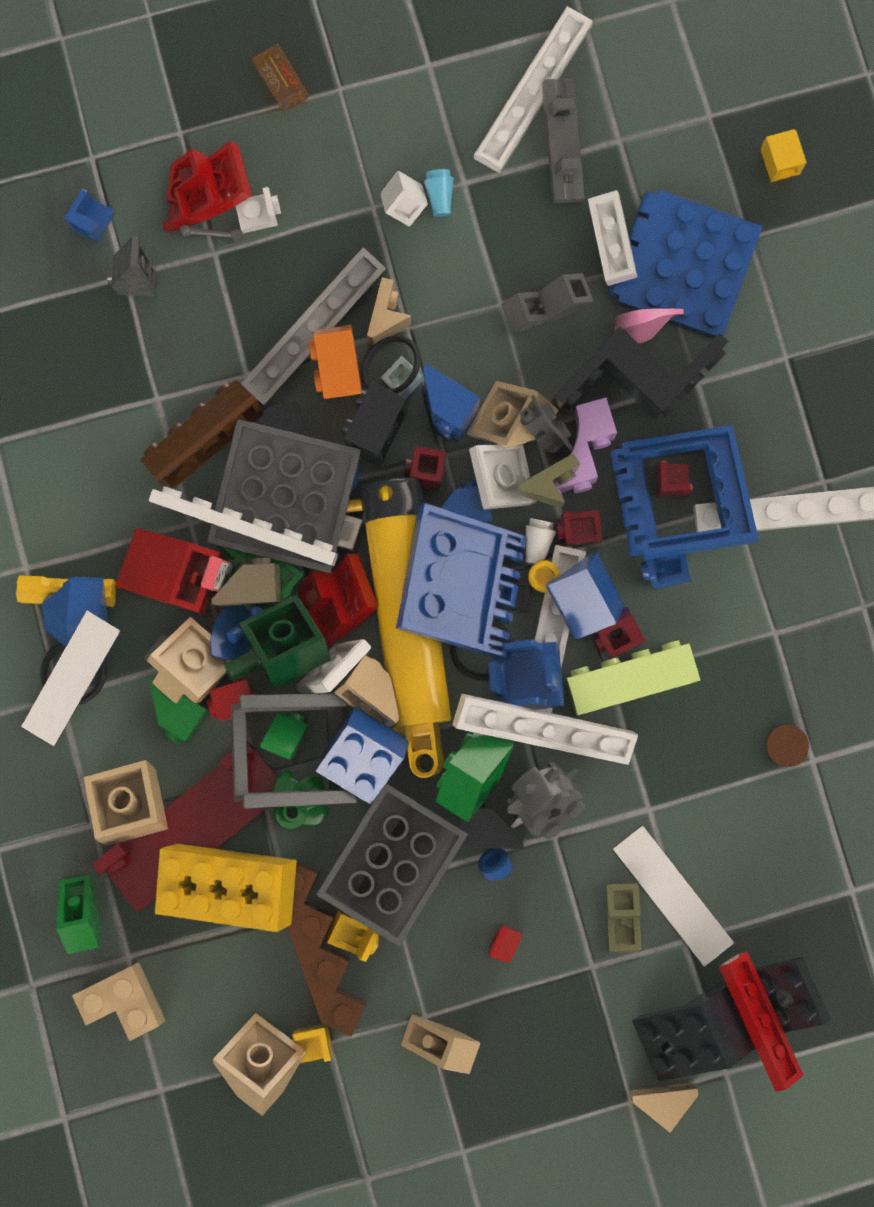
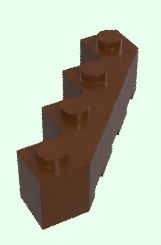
M297 862L292 923L287 928L321 1023L351 1037L367 1001L338 988L351 958L323 945L335 914L307 902L320 872Z

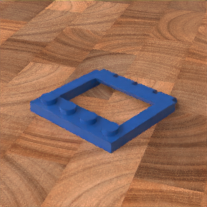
M733 425L623 442L621 449H615L610 452L614 473L619 474L615 477L619 500L625 502L621 504L624 526L626 530H632L626 533L630 555H643V560L757 543L758 533ZM704 449L721 528L658 538L643 459Z

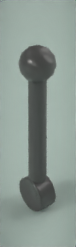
M182 225L179 229V233L184 237H188L190 234L232 238L234 242H240L243 239V232L238 228L229 232L190 228L188 225Z

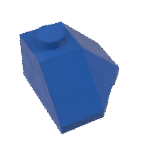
M70 577L63 583L62 588L43 600L42 610L45 630L65 647L68 645L86 611L91 612L108 623L103 578Z

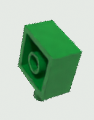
M469 731L460 744L461 749L458 753L452 751L443 765V768L447 770L442 774L436 785L440 790L435 802L466 822H469L499 784L515 743L508 739Z

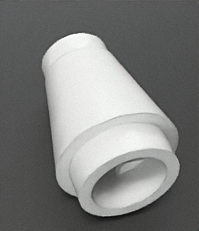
M530 518L529 526L526 525L525 562L535 564L546 558L556 531H553L555 523Z

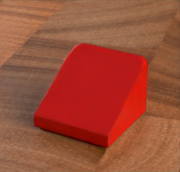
M500 925L488 950L489 957L507 963L510 962L522 938V934L506 925Z

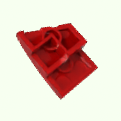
M229 141L209 157L194 149H190L170 164V184L166 196V201L170 203L168 221H163V229L172 232L179 230L182 225L190 227L230 210L252 196L238 144Z
M348 554L331 573L312 571L297 589L298 597L323 635L327 647L350 633L378 608L359 554Z

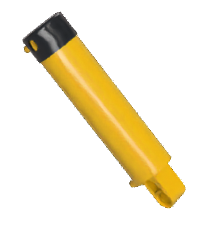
M416 478L383 479L362 486L360 488L361 498L349 500L347 513L362 511L364 525H366L375 599L378 605L377 616L384 670L391 676L399 714V720L392 726V729L406 737V740L409 741L407 750L411 771L420 778H428L438 775L444 765L439 723L452 721L442 646L440 641L396 629L419 505L424 503L422 484ZM425 754L430 755L434 761V766L429 772L424 771L420 765L421 758Z

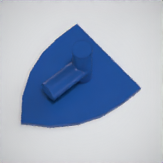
M244 605L226 606L220 612L212 628L210 638L211 657L232 660L248 652L249 646L241 629L240 622L263 610L260 607H254L250 612Z

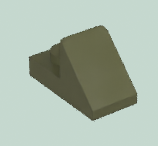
M573 453L518 484L517 492L522 497L563 507L565 501L554 483L558 482L561 486L576 477L574 472L578 470L580 463Z

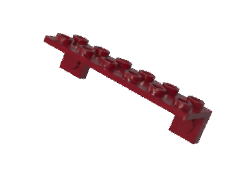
M246 741L248 793L273 792L274 784L278 778L253 745ZM232 751L219 760L221 762L220 765L164 809L168 826L167 830L118 843L91 864L99 875L107 873L137 912L142 911L156 899L161 848L174 844H184L218 849L268 808H242V802H234Z

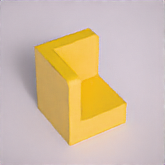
M794 129L767 136L761 146V153L771 182L800 175L807 163L797 131Z
M321 1023L295 1029L292 1034L293 1041H296L299 1046L306 1050L301 1063L324 1059V1062L331 1061L333 1050L327 1025Z

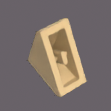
M693 1083L629 1090V1097L632 1102L669 1133L699 1096L698 1089Z

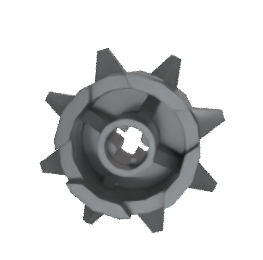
M549 762V768L539 771L534 767L523 774L511 788L514 791L513 797L507 800L510 805L507 808V812L517 814L518 816L511 825V828L513 829L523 823L532 835H543L546 839L557 836L562 829L561 827L571 818L581 815L585 809V805L582 802L583 796L579 791L581 785L571 781L578 772L577 768L565 773L559 764Z

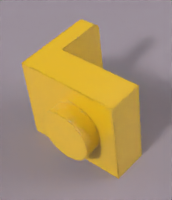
M338 910L325 936V941L328 944L356 954L359 960L366 962L369 955H372L378 947L379 934L348 914Z

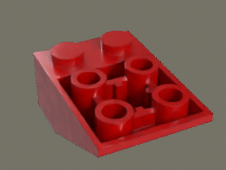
M136 528L115 587L205 616L213 590L201 587L209 558L214 556L224 560L225 557L220 552L190 542Z

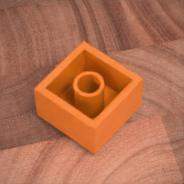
M352 325L315 330L314 338L309 339L311 360H318L319 369L314 370L316 391H323L324 399L362 394Z

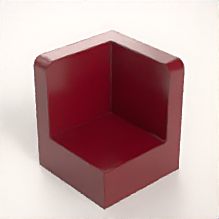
M660 460L656 466L657 498L688 497L693 491V484H689L688 464H667V460Z

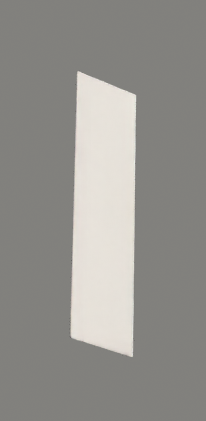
M86 611L21 727L54 746L120 630L91 612Z
M641 826L613 848L704 967L734 944L644 826Z

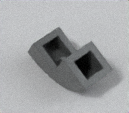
M583 273L561 275L538 292L517 293L501 305L511 331L518 332L561 319L591 304L594 300Z

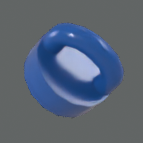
M492 848L482 854L478 861V867L487 880L497 881L511 873L513 863L504 849Z

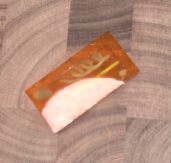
M279 44L252 58L255 67L282 112L309 98L308 92Z

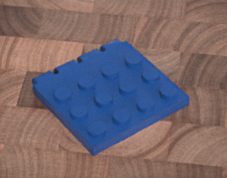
M658 190L657 195L645 192L637 213L642 217L648 218V220L636 217L629 234L630 243L638 246L634 247L631 245L638 278L610 285L608 294L618 298L617 305L634 311L642 309H683L684 314L671 317L667 323L712 339L719 333L724 335L763 226L662 190Z

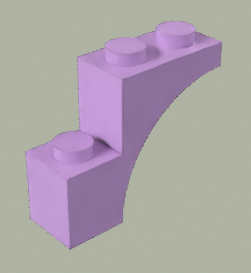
M607 398L578 405L575 408L576 440L571 455L574 453L580 466L574 472L576 477L561 486L558 482L554 483L561 496L563 492L574 490L575 494L588 491L593 488L592 484L596 483L598 479L589 447L593 446L594 450L611 445V440H614L617 434Z

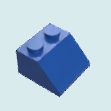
M426 363L423 368L424 388L432 425L436 428L434 432L446 441L450 442L453 439L459 443L479 412L480 397Z

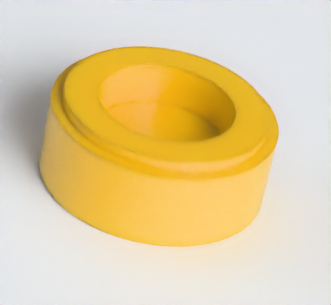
M538 561L529 571V584L537 592L548 593L549 591L545 585L558 577L560 571L551 561Z

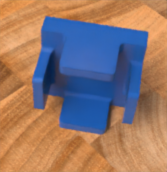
M535 640L503 643V650L507 652L506 659H495V661L488 662L490 692L498 696L499 702L534 710L564 706L559 643L556 641L538 643Z

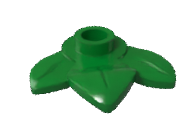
M285 770L279 775L273 787V792L324 790L323 781L320 777H308L298 782L289 770ZM323 805L274 808L276 823L286 830H293L301 825L317 826L329 814L328 809ZM287 808H292L295 811L294 819L286 815Z

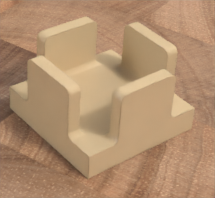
M191 617L164 641L147 660L158 671L153 684L174 703H177L185 694L195 704H199L226 674L227 671L223 663L230 661L211 657V634Z

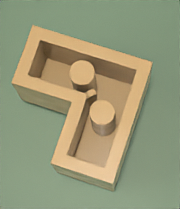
M139 962L72 995L85 1025L116 1011L129 1041L159 1027L166 1021Z

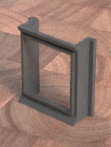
M335 693L240 695L239 703L231 704L234 802H242V808L357 803L354 794L329 779L328 790L248 793L245 712L326 710L328 746L343 724V708L350 705Z

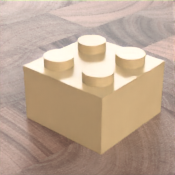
M144 760L84 777L95 840L105 846L168 829L157 771L148 761Z

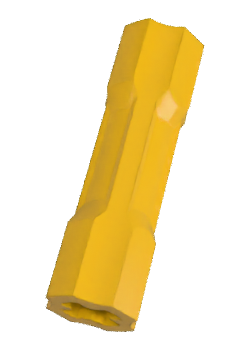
M19 575L16 591L17 602L42 604L43 600L50 594L53 595L62 588L63 583L68 579ZM103 579L106 607H114L117 587H115L116 581L114 579Z

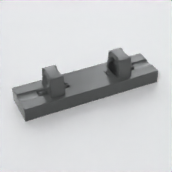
M574 78L544 79L542 82L552 203L583 202L585 196ZM568 111V115L555 116L557 112Z

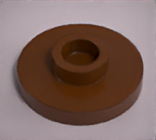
M787 724L774 728L768 734L765 747L767 755L775 764L782 767H793L800 764L806 758L809 751V742L806 734L800 728Z

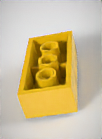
M174 844L161 848L155 914L279 932L292 923L297 860L184 844Z

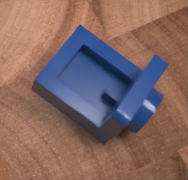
M686 554L649 559L641 562L645 581H651L654 590L691 581Z

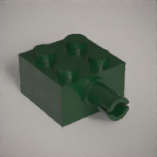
M296 594L240 622L249 651L223 664L232 682L258 668L260 671L263 670L273 689H276L331 661L323 635Z

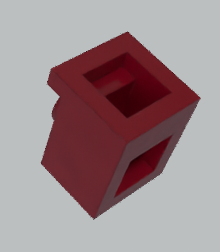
M628 607L623 609L617 624L599 630L597 634L593 635L600 651L604 652L607 650L612 659L645 642ZM621 628L619 635L613 636L610 634L611 631Z

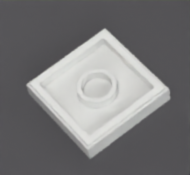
M497 444L478 445L469 449L483 510L529 506L537 503L536 500L519 496L517 492L518 484L531 478L523 444L512 448Z
M365 639L334 644L328 650L331 661L307 672L296 684L295 688L301 694L331 692L371 649V646Z

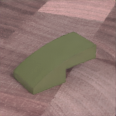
M639 883L606 884L608 953L641 952Z

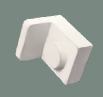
M269 187L262 188L264 194L249 197L236 206L243 233L278 226L276 215L281 214L277 195L271 196Z

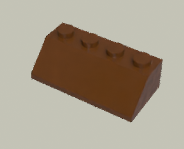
M237 380L231 384L229 382L223 384L215 392L216 397L208 403L203 402L192 411V417L184 423L179 422L168 431V437L160 443L155 442L144 451L143 454L145 456L140 461L163 487L177 488L227 446L233 439L237 419L254 423L263 415L257 399Z

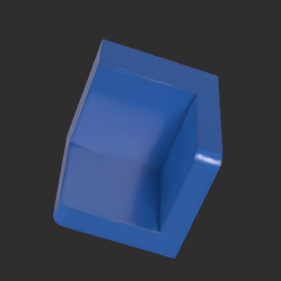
M82 188L64 219L71 230L98 243L115 213L113 209L94 200L89 191Z

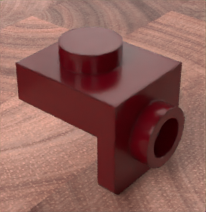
M599 510L577 513L563 511L561 520H556L558 539H564L565 547L602 543L603 541Z

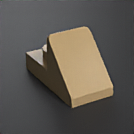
M383 277L381 279L367 333L368 345L373 346L381 339L393 336L411 325L410 315L390 310L396 309L399 292L395 291L394 280Z

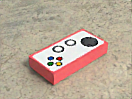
M211 556L201 582V587L218 592L229 580L234 563Z

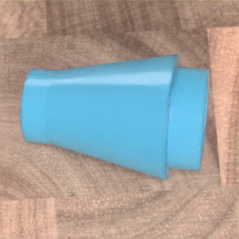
M448 169L426 172L424 184L434 217L451 215L454 177H451L450 170Z

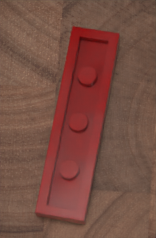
M748 952L737 954L720 965L719 969L775 1092L784 1091L802 1078L804 1074Z

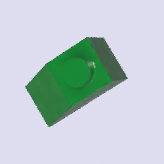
M152 675L149 682L158 725L166 729L163 735L177 744L181 740L190 743L208 716L209 709L201 704H195L185 694L177 703H174L153 684L156 676Z
M287 711L286 715L278 713L266 733L260 748L286 759L296 761L310 728L309 725L303 723L306 717L293 711Z
M91 874L59 880L56 930L67 954L100 948V918Z

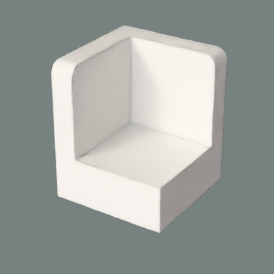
M400 171L395 173L381 192L385 213L409 227L428 204L423 186Z

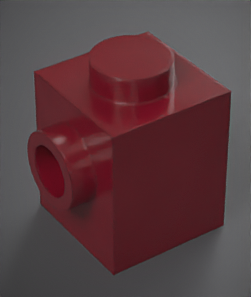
M415 446L412 458L406 457L404 476L420 480L424 489L439 491L446 451Z

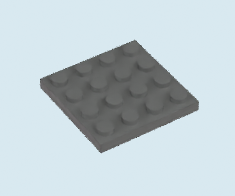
M237 419L215 511L222 513L224 507L242 513L241 520L253 524L254 518L271 523L273 524L271 531L283 534L284 529L302 534L301 541L313 545L316 539L333 545L331 552L336 553L362 451ZM211 524L207 543L327 573L332 572V565Z

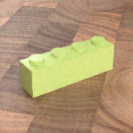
M678 640L661 645V652L650 654L649 649L632 653V660L620 663L619 658H614L601 662V669L590 671L589 667L586 666L570 671L572 677L565 679L575 716L700 681L690 643L681 646Z

